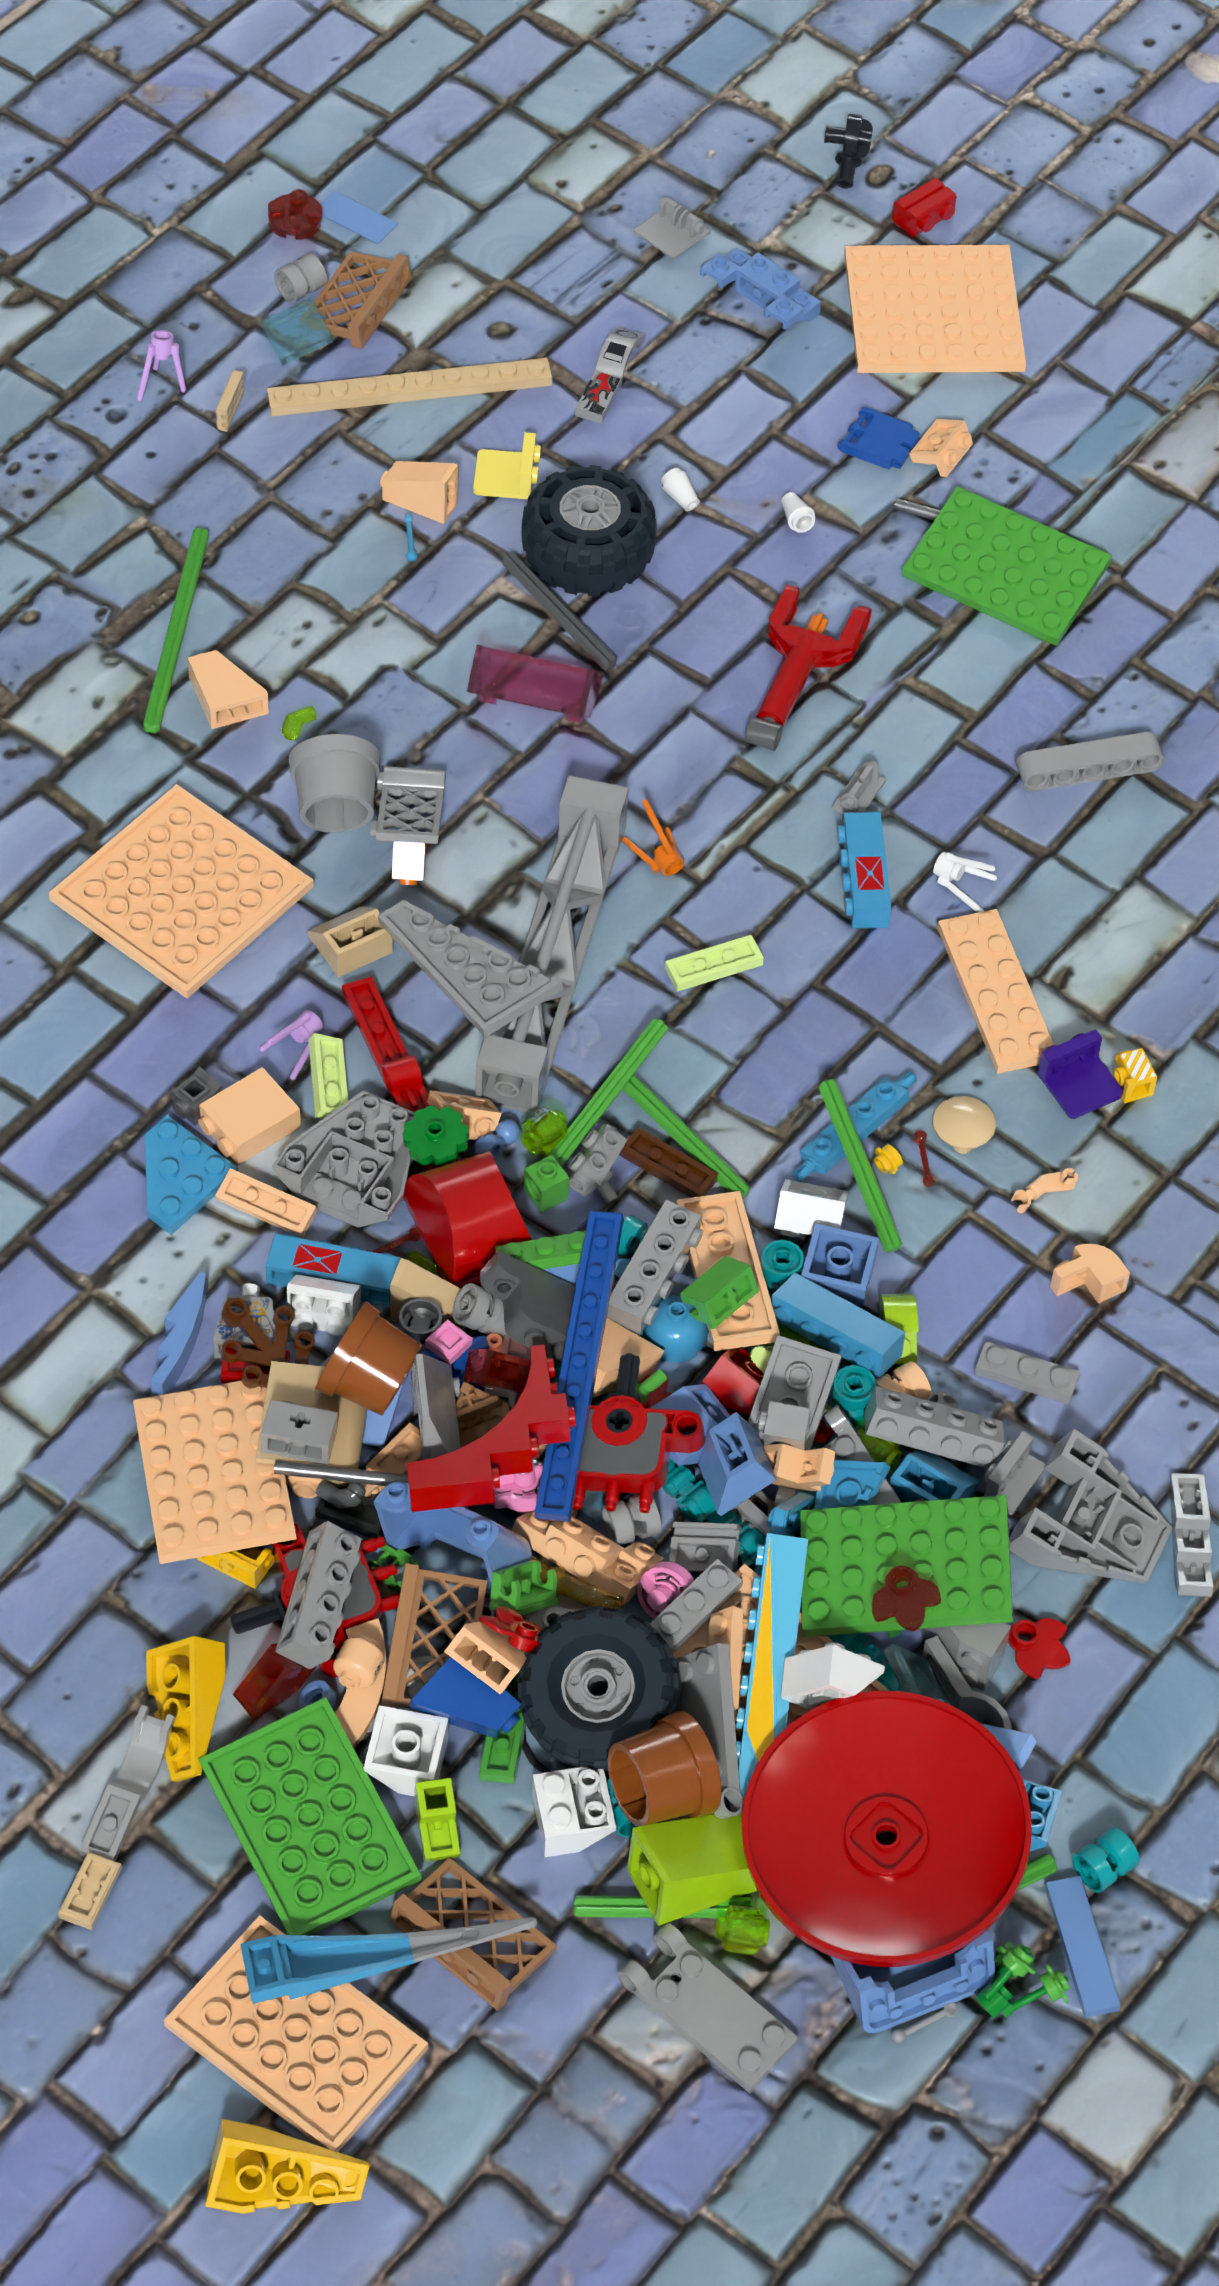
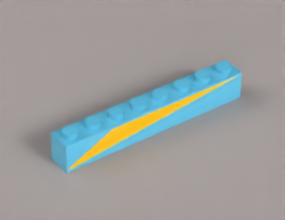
M767 1533L764 1545L758 1544L755 1565L761 1566L760 1577L754 1576L751 1597L757 1598L756 1609H750L747 1630H754L752 1642L746 1641L743 1662L750 1663L748 1675L742 1674L739 1695L746 1696L745 1707H739L735 1726L737 1729H742L741 1740L736 1741L740 1793L743 1801L757 1763L775 1738L787 1728L789 1701L781 1698L785 1658L794 1656L796 1649L808 1539Z

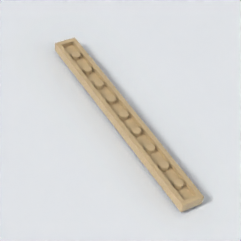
M548 358L272 387L267 388V398L272 417L552 386V374Z

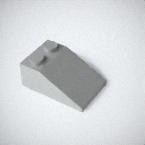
M1006 1623L923 1628L919 1629V1631L926 1640L938 1636L969 1687H977L984 1691L1003 1661L1011 1626Z

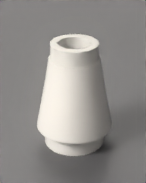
M674 468L662 477V489L685 511H691L698 506L700 500L697 498L685 471Z
M795 493L785 494L781 503L789 527L799 533L810 530L815 523L813 509Z

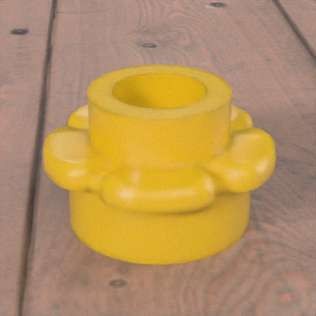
M890 1144L875 1149L877 1156L873 1160L876 1167L884 1174L888 1171L891 1174H895L903 1164L898 1151Z

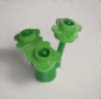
M1007 1941L1004 1944L1006 1949L1000 1945L996 1948L997 1955L994 1958V1963L999 1970L995 1974L993 1982H990L975 1996V1999L994 2019L1000 2013L1007 2019L1015 2010L1045 1994L1049 1995L1052 2002L1063 1998L1064 2002L1068 2003L1069 2001L1064 1992L1070 1989L1067 1983L1069 1978L1066 1975L1063 1976L1060 1969L1053 1973L1050 1965L1047 1963L1045 1966L1048 1972L1039 1976L1043 1986L1010 2004L1008 2001L1013 1995L1003 1984L1009 1977L1016 1979L1017 1976L1024 1977L1028 1972L1035 1974L1037 1969L1033 1965L1035 1963V1956L1028 1947L1020 1943L1015 1946Z

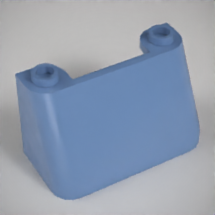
M402 1481L390 1483L373 1501L388 1546L396 1551L398 1549L406 1551L409 1547L420 1545L421 1549L427 1551L435 1539H438L484 1560L480 1570L482 1576L487 1578L486 1594L490 1597L492 1574L494 1571L532 1559V1551L527 1539L493 1520L466 1508L453 1507L412 1512L409 1483Z
M988 1931L970 1944L949 1955L917 1965L875 1967L855 1964L831 1956L857 2018L863 2029L868 2033L882 2032L942 2008L944 2005L977 1994L990 1982L992 1983L995 1978L993 1939Z

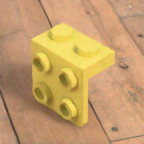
M524 432L522 452L479 450L473 485L474 494L528 499L531 494L532 484H537L539 467L534 466V463H540L541 446L536 445V433Z

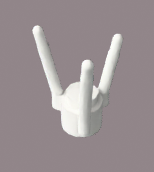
M942 852L939 855L933 870L935 875L940 876L937 881L938 884L947 887L977 913L984 910L951 881H959L964 871L992 881L997 880L996 875L983 871L993 872L995 871V866L958 857L949 852Z

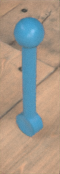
M405 513L409 550L406 557L407 560L413 562L417 560L418 554L414 551L411 513Z

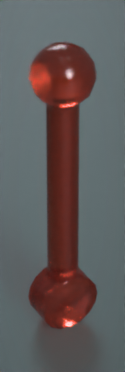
M919 1130L914 1134V1142L919 1145L925 1175L922 1182L924 1186L932 1187L935 1184V1178L930 1173L925 1148L927 1134Z
M413 1227L409 1230V1234L373 1251H365L382 1254L407 1241H419L421 1236L417 1227Z

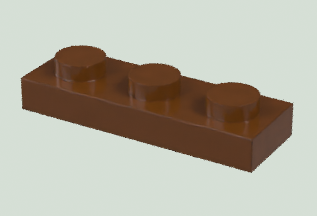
M639 1127L627 1139L619 1153V1156L691 1198L705 1196L718 1180V1173Z

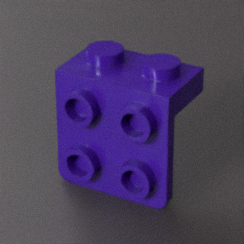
M1096 1029L1085 1034H1077L1071 1040L1060 1045H1051L1041 1053L1037 1075L1066 1115L1071 1119H1076L1121 1099L1123 1095L1122 1088L1099 1058L1102 1037Z

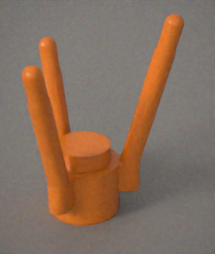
M644 799L642 801L643 806L662 845L654 851L655 857L653 860L627 837H623L622 842L651 867L654 874L661 871L664 876L674 875L683 868L684 860L678 851L670 828L666 827L664 834L648 800Z

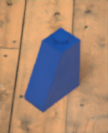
M450 1657L411 1699L409 1709L413 1712L448 1718V1724L496 1738L502 1731L508 1734L521 1719L517 1714L522 1704L506 1690L500 1695Z

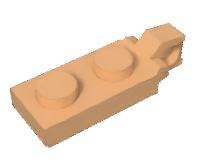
M409 1423L366 1465V1470L408 1475L406 1463L421 1460L420 1429ZM360 1484L365 1488L364 1496L375 1499L386 1487Z

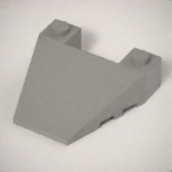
M416 1354L411 1367V1392L413 1411L418 1413L421 1460H426L460 1448L455 1398L460 1396L459 1377H452L451 1365L424 1354Z
M1073 1429L1056 1443L1044 1467L1045 1470L1071 1486L1056 1520L1036 1507L1018 1520L1009 1538L1010 1551L1033 1566L1145 1584L1148 1582L1173 1528L1145 1496L1140 1497L1128 1483L1130 1481L1129 1477L1123 1471L1121 1473L1117 1471L1107 1459L1109 1454L1100 1445L1076 1429Z

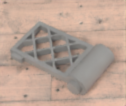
M384 766V772H379L377 778V790H382L378 821H371L370 835L376 836V840L438 844L445 794L446 770ZM391 797H400V799L395 800ZM422 799H433V800L426 802V801H424V800H422ZM413 804L416 807L409 809L406 806ZM397 811L400 814L393 816L390 813ZM428 813L431 816L424 818L421 815ZM407 820H411L414 823L408 825L404 822ZM391 827H395V828H397L398 830H386V829H389V828H391ZM426 829L429 832H419V830Z

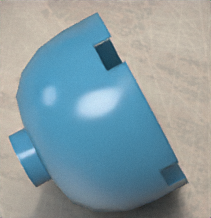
M680 1295L668 1296L666 1300L661 1298L657 1305L659 1308L657 1317L651 1326L646 1324L643 1330V1338L665 1351L661 1358L665 1362L681 1363L692 1360L697 1356V1352L702 1348L704 1349L707 1344V1324L697 1321L689 1315V1312L696 1308L682 1301Z

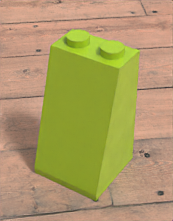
M742 1812L727 1819H720L712 1814L642 1825L632 1829L627 1872L658 1926L722 1904L729 1899L757 1891L744 1855Z

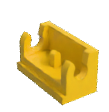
M252 1547L197 1557V1560L256 1589L275 1562V1556L271 1554L272 1550L268 1548L260 1551Z

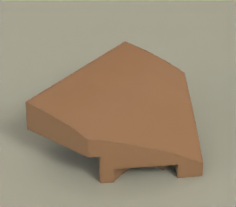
M463 1382L459 1390L461 1395L456 1402L460 1447L485 1435L499 1424L511 1410V1406L500 1397L481 1391L466 1382Z

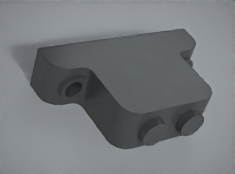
M497 1251L480 1271V1282L487 1292L502 1300L504 1306V1326L507 1335L513 1341L529 1348L545 1344L546 1355L562 1362L576 1286Z

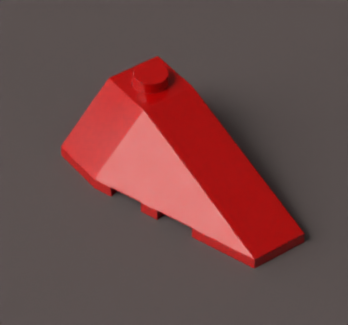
M744 1347L729 1349L719 1358L700 1384H707L725 1407L750 1416L764 1374L756 1366V1363H753L750 1357L751 1353ZM821 1419L814 1440L824 1444L835 1431Z

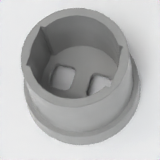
M328 734L307 739L292 749L288 759L293 782L296 784L300 818L305 825L322 832L341 833L359 829L371 821L374 815L375 781L379 776L381 758L380 752L375 745L357 736Z

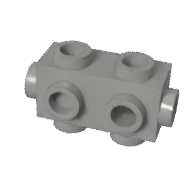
M603 1124L598 1131L594 1129L590 1131L582 1142L584 1147L581 1149V1152L571 1160L568 1166L570 1170L567 1173L569 1176V1186L574 1191L579 1192L585 1197L597 1188L607 1204L618 1197L607 1180L613 1176L610 1169L627 1141L615 1127Z

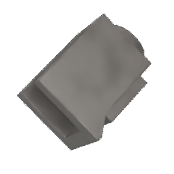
M198 1067L191 1077L172 1091V1108L180 1118H186L194 1126L197 1125L200 1119L199 1104L221 1092L222 1085L201 1067Z

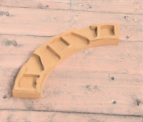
M379 1618L346 1629L348 1639L365 1635L376 1640L381 1645V1651L385 1657L383 1667L374 1684L367 1688H347L343 1700L335 1712L354 1749L364 1738L375 1719L384 1690L387 1655Z

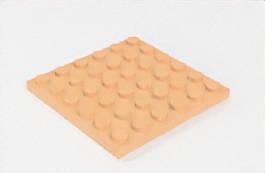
M1010 245L845 246L844 258L857 373L1025 372L1026 359Z
M176 784L49 892V900L188 999L314 888V880Z

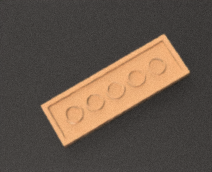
M993 909L938 921V932L996 1073L999 1074L1039 1065L1041 1053L1049 1046L1054 1045L998 910Z
M735 1191L677 1199V1205L701 1215L700 1229L704 1230L703 1236L696 1248L691 1247L688 1251L695 1280L724 1256H728L751 1266L759 1290L757 1294L715 1329H711L707 1325L714 1351L775 1343L777 1335L780 1336L741 1192Z

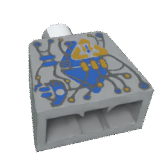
M244 1284L241 1286L240 1296L225 1297L213 1336L214 1358H221L220 1351L222 1345L227 1340L239 1342L242 1348L258 1349L241 1327H231L223 1321L221 1313L224 1304L231 1298H241L248 1303L250 1317L273 1343L275 1330L273 1323V1301L269 1297H260V1287L258 1285ZM231 1307L236 1313L242 1312V1309L239 1307Z

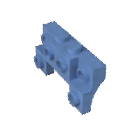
M735 247L725 256L718 253L701 267L700 275L702 277L709 275L719 282L718 287L721 289L735 281V290L764 308V316L766 318L772 316L782 322V328L785 330L799 321L810 322L820 314L821 301L800 288L801 279L760 253L751 257Z

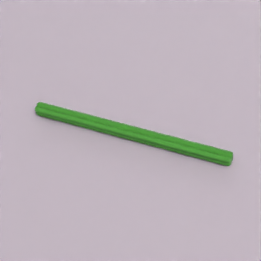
M197 527L192 532L143 722V729L147 733L152 732L155 734L160 730L209 539V532L205 528L200 529Z

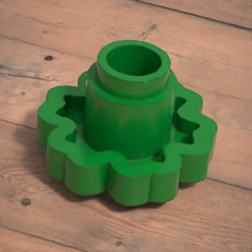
M428 1106L417 1110L414 1113V1120L407 1121L404 1124L402 1134L404 1146L409 1148L411 1159L418 1161L421 1165L431 1163L437 1166L455 1162L458 1159V1152L465 1151L468 1148L470 1137L468 1126L463 1124L461 1113L454 1111L451 1107H444L439 1111L435 1106Z

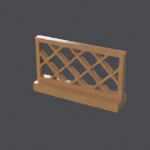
M350 251L301 319V328L351 339L352 347L363 349L412 279L408 256L397 254L394 260ZM354 262L364 264V266L350 269ZM382 268L387 269L386 272L378 275L374 273V271ZM369 273L371 276L360 281H357L355 278ZM351 279V284L338 288L337 285L340 282ZM376 285L373 290L364 293L361 290L363 288ZM354 291L358 292V295L346 299L343 297L345 294ZM336 297H338L339 300H340V301H337V302H334V303L325 305V302H326L327 300H330V299H333V298H336ZM363 302L360 308L350 311L349 306ZM343 308L346 311L345 313L333 317L330 314L331 312ZM322 315L327 317V319L318 322L313 321L314 318ZM350 320L347 328L336 326V324Z
M405 1564L381 1706L409 1708L411 1699L404 1698L406 1685L416 1678H419L422 1684L425 1685L428 1681L423 1673L436 1664L442 1667L444 1664L443 1660L449 1656L445 1652L439 1656L428 1640L444 1630L452 1641L455 1635L449 1626L463 1616L468 1623L480 1622L479 1618L482 1616L487 1580L419 1569V1565ZM424 1579L439 1582L446 1592L430 1602L422 1591ZM448 1584H454L455 1586L450 1588ZM464 1586L479 1589L477 1601L466 1608L454 1594ZM450 1597L460 1612L445 1622L434 1607ZM420 1600H422L426 1606L419 1610ZM473 1609H475L474 1620L469 1614ZM430 1611L440 1626L425 1636L416 1623L417 1618ZM416 1633L420 1640L413 1644L414 1635ZM424 1644L434 1657V1660L418 1669L411 1659V1652ZM410 1666L411 1669L414 1671V1674L407 1678Z
M449 1857L407 1896L403 1893L394 1901L390 1922L401 1932L410 1933L446 1929L443 1919H463V1927H469V1919L488 1920V1924L494 1923V1920L510 1921L522 1919L523 1917ZM449 1872L460 1881L461 1888H441L440 1879ZM420 1897H436L437 1910H423L415 1902ZM442 1897H461L462 1910H442ZM467 1898H481L487 1903V1910H468ZM533 1927L521 1931L523 1933L516 1932L487 1941L490 1942L491 1954H476L470 1946L433 1958L498 2011L507 2003L509 1995L556 1952L557 1945ZM496 1942H515L516 1955L497 1954ZM521 1942H535L543 1950L538 1955H522ZM497 1964H517L518 1973L509 1981L498 1972Z

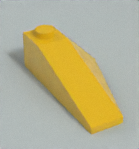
M192 1636L146 1651L147 1688L149 1695L155 1696L158 1708L154 1713L155 1718L165 1721L167 1714L175 1717L165 1752L171 1781L174 1782L201 1775L202 1767L198 1759L207 1753L225 1681V1643Z
M221 2119L212 2154L205 2207L236 2213L255 2212V2209L277 2206L278 2209L290 2208V2205L313 2202L315 2205L361 2200L370 2164L369 2162L260 2126Z

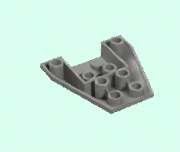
M362 1091L288 1143L273 1164L272 1170L295 1197L315 1205L317 1210L358 1228L387 1221L404 1196L411 1158L409 1148L404 1146L402 1134L404 1124L407 1121L414 1120L415 1112Z

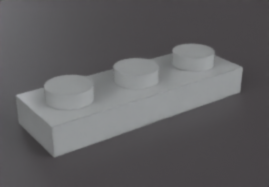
M985 1341L974 1374L1070 1405L1079 1380L1080 1371Z
M716 1559L650 1625L660 1633L669 1645L672 1653H674L710 1618V1614L715 1613L743 1586V1580L719 1559Z

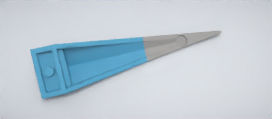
M529 1917L469 1927L377 1935H272L241 1943L240 1945L252 2004L286 1995H289L290 2000L530 1929L537 1926L536 1918Z

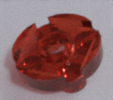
M293 190L291 193L279 196L268 204V225L280 237L286 238V235L295 236V240L306 239L315 235L321 228L322 207L316 199L308 196L304 190Z

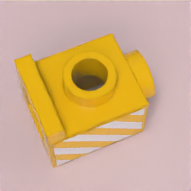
M1143 1048L1132 1051L1124 1050L1118 1053L1114 1059L1117 1064L1116 1068H1114V1078L1124 1089L1122 1095L1123 1102L1128 1103L1153 1096L1157 1075Z

